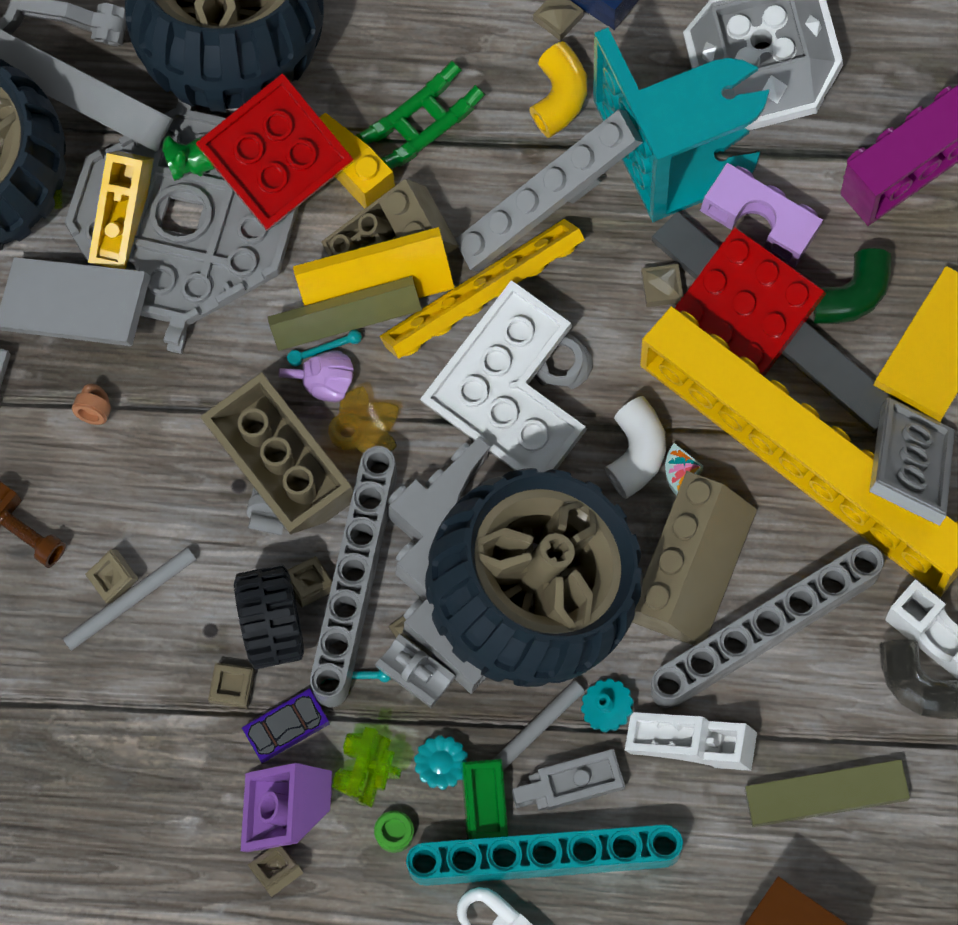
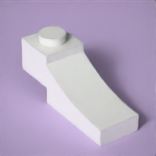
M633 712L630 716L625 751L633 755L677 759L710 765L714 768L751 771L757 732L746 723L708 721L700 716Z

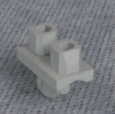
M400 634L387 652L375 664L379 670L430 708L435 705L455 679L453 673Z

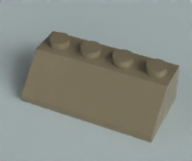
M262 372L200 416L207 428L290 534L326 523L350 505L353 495L352 486Z
M686 471L644 576L641 597L635 608L632 623L693 646L707 639L757 509L724 484Z

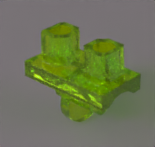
M365 727L363 733H348L343 745L344 754L350 758H355L353 771L339 769L335 773L332 784L333 788L347 795L361 806L372 808L376 791H385L388 778L400 779L402 770L392 765L395 752L388 750L391 740L378 734L377 729Z

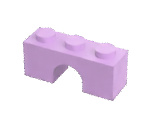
M729 163L725 165L705 195L700 209L702 213L731 230L736 222L746 214L763 216L771 226V232L768 235L764 248L794 268L817 235L823 221L809 206L794 203L787 199L779 188L772 185L766 186L754 179L752 173L740 166L734 167Z

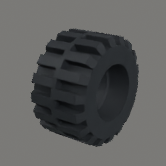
M282 564L237 573L234 580V593L244 646L250 664L256 670L302 660L304 654L303 637L288 570Z

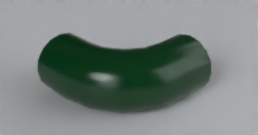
M877 248L859 250L854 254V273L849 283L837 287L818 286L825 291L826 295L813 311L814 323L839 324L854 322L872 312L887 293L891 277V253Z

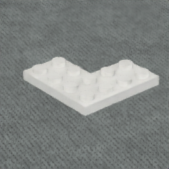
M511 280L421 397V402L475 441L480 437L490 446L489 452L513 470L536 468L538 472H545L550 469L557 470L586 432L587 428L528 384L572 328L571 322Z

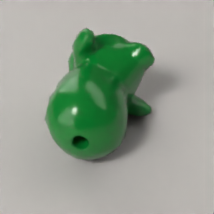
M169 135L164 139L162 151L174 181L180 180L184 174L189 172L202 177L204 172L215 169L196 146V142L202 137L188 144L178 143Z

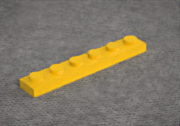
M566 219L561 220L427 305L422 311L416 312L380 335L383 344L398 359L414 354L421 348L423 343L432 337L447 333L454 323L465 316H472L481 311L484 304L495 297H499L511 280L517 284L527 277L536 276L544 270L545 265L556 258L571 254L575 250V246L585 241L580 229Z

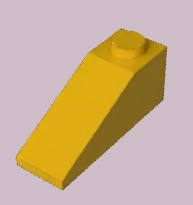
M327 113L319 117L354 159V162L335 176V178L364 209L395 187L393 171L366 143Z
M122 151L106 154L88 263L109 268L126 269L147 199L154 158Z

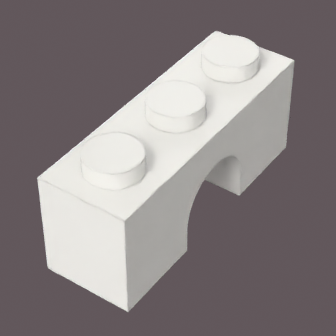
M915 579L890 607L885 620L958 679V625L945 612L946 604Z

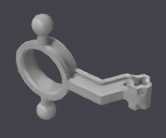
M10 0L5 14L0 18V29L9 34H12L21 25L24 16L64 22L92 32L91 39H94L95 42L116 47L119 45L123 46L127 28L125 8L110 3L98 4L97 12H93L68 2L55 0Z

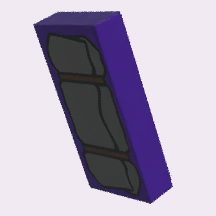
M309 688L243 726L242 730L261 763H264L330 725Z

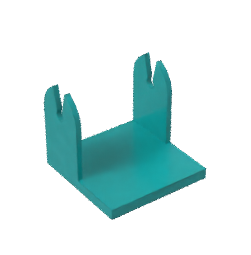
M607 27L594 33L593 101L603 121L618 109L626 111L643 141L641 145L625 156L622 161L652 222L702 203L705 195L727 163L734 167H743L753 174L756 170L760 152L728 157L725 161L716 160L714 155L719 151L724 152L748 135L749 130L745 129V127L756 121L765 109L770 89L738 94L733 99H726L722 96V92L725 89L734 88L757 72L758 67L744 60L724 58L708 62L639 90Z

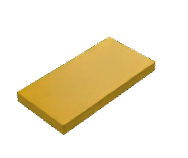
M439 227L293 266L304 306L410 276L413 278L418 298L455 289Z
M945 266L873 385L939 422L942 421L958 394V272L948 266Z

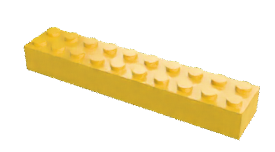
M671 306L642 339L640 366L941 597L958 577V521L954 522L946 516L939 526L869 492L874 460L872 452L866 449L861 451L850 442V437L842 429L836 426H828L819 419L820 415L813 407L806 403L799 404L789 396V391L784 385L776 380L769 381L759 373L758 367L750 359L736 356L728 350V344L716 334H707L699 328V323L692 315L685 311L680 313Z

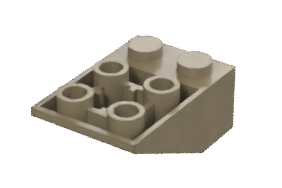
M408 179L401 181L321 241L328 256H333L439 227L446 255L459 247L427 187Z

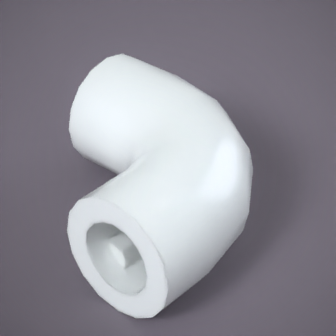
M644 396L637 397L628 402L614 417L628 438V448L620 458L606 466L605 471L615 489L625 499L641 490L658 473L666 454L665 430L657 413Z

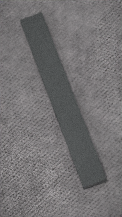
M676 212L652 236V242L695 279L719 249L715 243L679 212ZM805 322L782 352V355L874 434L878 430L881 406L887 397L895 399L890 394L873 386L875 381Z

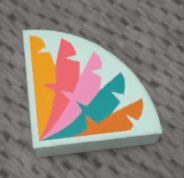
M674 443L666 457L665 473L669 487L677 496L686 471L700 475L703 471V465Z

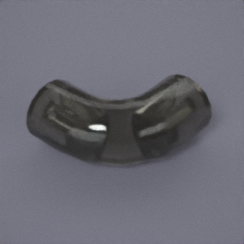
M891 640L879 644L880 663L886 685L900 704L920 716L937 719H958V680H935L927 676L920 664L918 641Z

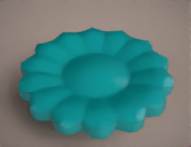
M607 679L605 682L602 680L597 681L595 686H590L587 689V694L582 697L584 704L581 707V712L585 714L584 721L590 723L594 730L600 729L604 733L610 729L617 731L620 725L627 724L628 717L633 714L631 707L634 704V699L630 697L631 691L625 688L621 681L614 682L613 679Z
M438 735L435 739L428 738L424 745L418 747L419 753L414 757V761L416 763L415 772L420 775L421 782L428 783L430 788L438 787L441 790H445L448 786L455 787L458 780H462L461 762H467L468 754L463 750V745L460 742H455L453 737L444 738L442 735Z

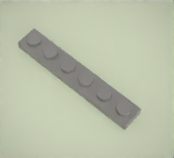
M618 109L456 238L459 245L458 248L469 269L472 271L481 270L641 145L643 141L627 112Z

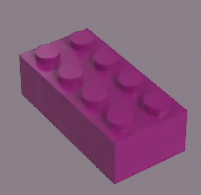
M958 85L954 88L951 86L944 88L936 95L932 104L926 108L920 106L914 109L906 117L905 123L896 129L894 127L886 129L878 136L875 144L868 149L862 147L856 150L847 159L840 194L867 226L874 223L958 163Z

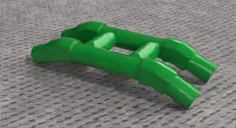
M451 60L440 73L438 72L425 84V87L389 115L382 117L366 130L356 134V136L369 145L372 142H378L393 132V129H396L407 142L393 150V153L381 158L392 170L410 162L430 143L453 125L466 118L473 111L474 106L486 94L477 85H474L464 97H461L449 108V111H446L435 98L442 94L449 87L450 82L462 71ZM423 107L436 121L419 133L406 119Z

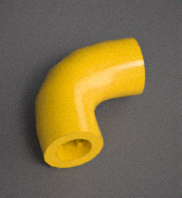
M564 41L552 45L540 57L538 65L550 79L552 89L545 98L532 105L529 109L535 124L547 138H551L563 130L579 115L588 94L587 74L575 52Z

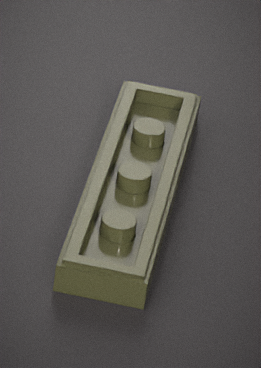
M410 276L268 316V322L277 349L280 351L419 312L422 309L413 278Z
M901 759L745 786L752 827L904 802L910 799Z

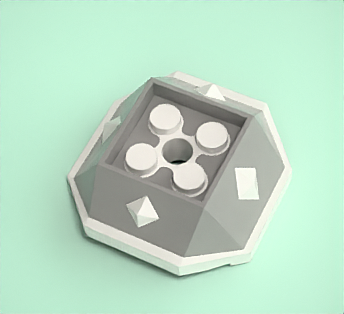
M709 0L683 32L692 69L724 58L744 60L758 67L757 72L732 89H725L722 92L724 98L733 99L738 94L770 89L765 109L756 121L745 127L749 131L816 114L824 101L825 95L843 67V59L826 0ZM761 42L770 44L765 49L754 48L756 44Z

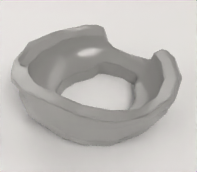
M566 334L558 346L569 347L575 355V362L565 376L550 374L545 362L535 375L536 380L542 386L552 384L568 386L570 389H574L587 380L592 369L590 352L576 337Z

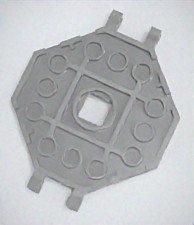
M178 100L176 108L165 113V115L174 119L165 138L169 135L178 143L188 144L199 137L205 136L226 118L196 112L197 104L193 107ZM123 136L118 139L119 143L102 152L97 150L86 156L65 224L88 262L106 154L122 151L154 158L147 199L126 269L145 271L150 275L140 316L170 322L164 336V343H168L167 351L182 354L186 341L187 326L279 275L298 207L269 231H266L216 169L204 172L202 177L189 172L184 174L180 180L174 181L162 151L163 142L158 152ZM170 198L203 205L199 223L194 233L187 235L161 229ZM88 263V264L91 265V266H100V265H95V264Z

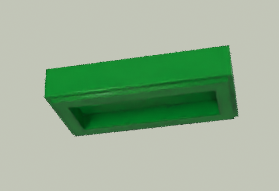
M502 759L461 762L467 839L507 837L508 827Z

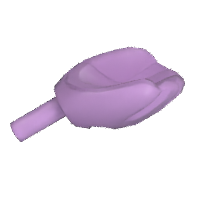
M328 351L304 362L303 370L279 368V377L302 379L304 388L313 397L335 403L345 398L353 379L354 368L351 359L341 351Z

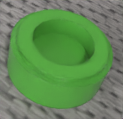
M389 811L381 815L374 827L377 843L382 849L392 853L407 849L414 839V827L411 819L399 811Z

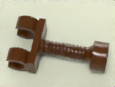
M0 481V527L3 526L34 548V559L47 568L52 567L63 555L66 548L65 542L53 534L46 537L41 536L12 515L22 500L15 491Z

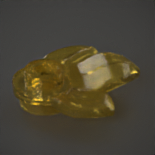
M363 386L355 388L346 393L345 398L340 401L339 415L334 417L329 424L328 433L330 440L336 447L343 450L356 448L361 453H364L373 446H383L393 451L397 444L394 438L387 432L396 423L399 407L388 402L369 403V397ZM344 428H352L355 431L351 437L341 435V431Z

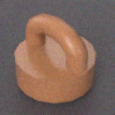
M96 384L85 385L82 392L77 394L71 407L72 412L77 418L93 425L106 423L111 412L107 393Z

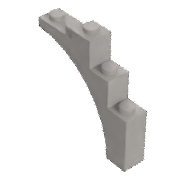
M480 437L471 445L464 443L451 458L453 463L445 471L441 468L438 469L426 482L425 486L428 489L415 479L408 487L401 485L388 500L390 503L388 518L416 543L414 545L412 542H409L396 556V560L399 562L396 565L395 575L424 600L423 603L419 599L415 601L403 615L406 619L403 633L427 655L453 673L455 680L470 694L487 677L481 675V670L468 661L463 663L452 652L453 647L445 635H439L432 620L434 605L429 604L426 597L425 576L429 565V551L439 526L453 506L461 499L469 481L488 458L490 446Z

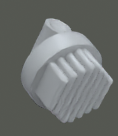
M253 488L252 496L247 506V516L250 518L248 528L282 535L283 524L255 488Z

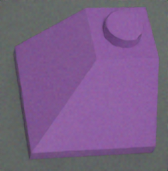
M292 763L245 773L241 851L252 852L297 844L330 811L332 771Z

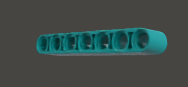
M653 825L427 842L417 844L409 850L406 857V865L413 881L425 886L670 867L678 862L682 852L683 839L679 831L670 825ZM659 838H668L675 844L676 849L669 855H661L656 852L653 844ZM620 841H628L634 845L636 852L629 858H621L615 854L613 847ZM580 844H589L595 849L596 854L589 861H580L573 854L575 847ZM540 847H549L556 853V857L549 864H540L534 859L533 854ZM500 850H510L515 854L516 860L509 867H500L493 861L495 854ZM464 852L470 853L476 858V862L469 870H460L454 865L456 856ZM426 855L435 859L436 865L428 873H419L414 869V863L421 856Z

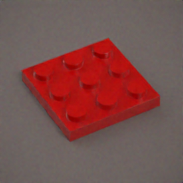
M283 73L196 142L199 150L266 231H269L354 162L351 155Z
M734 227L675 306V309L680 313L685 311L692 315L699 323V328L709 335L716 334L728 344V350L739 358L746 357L758 367L759 373L765 376L826 293Z

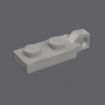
M614 749L538 769L537 773L529 775L530 784L512 789V796L516 809L537 804L538 811L621 791L625 789Z

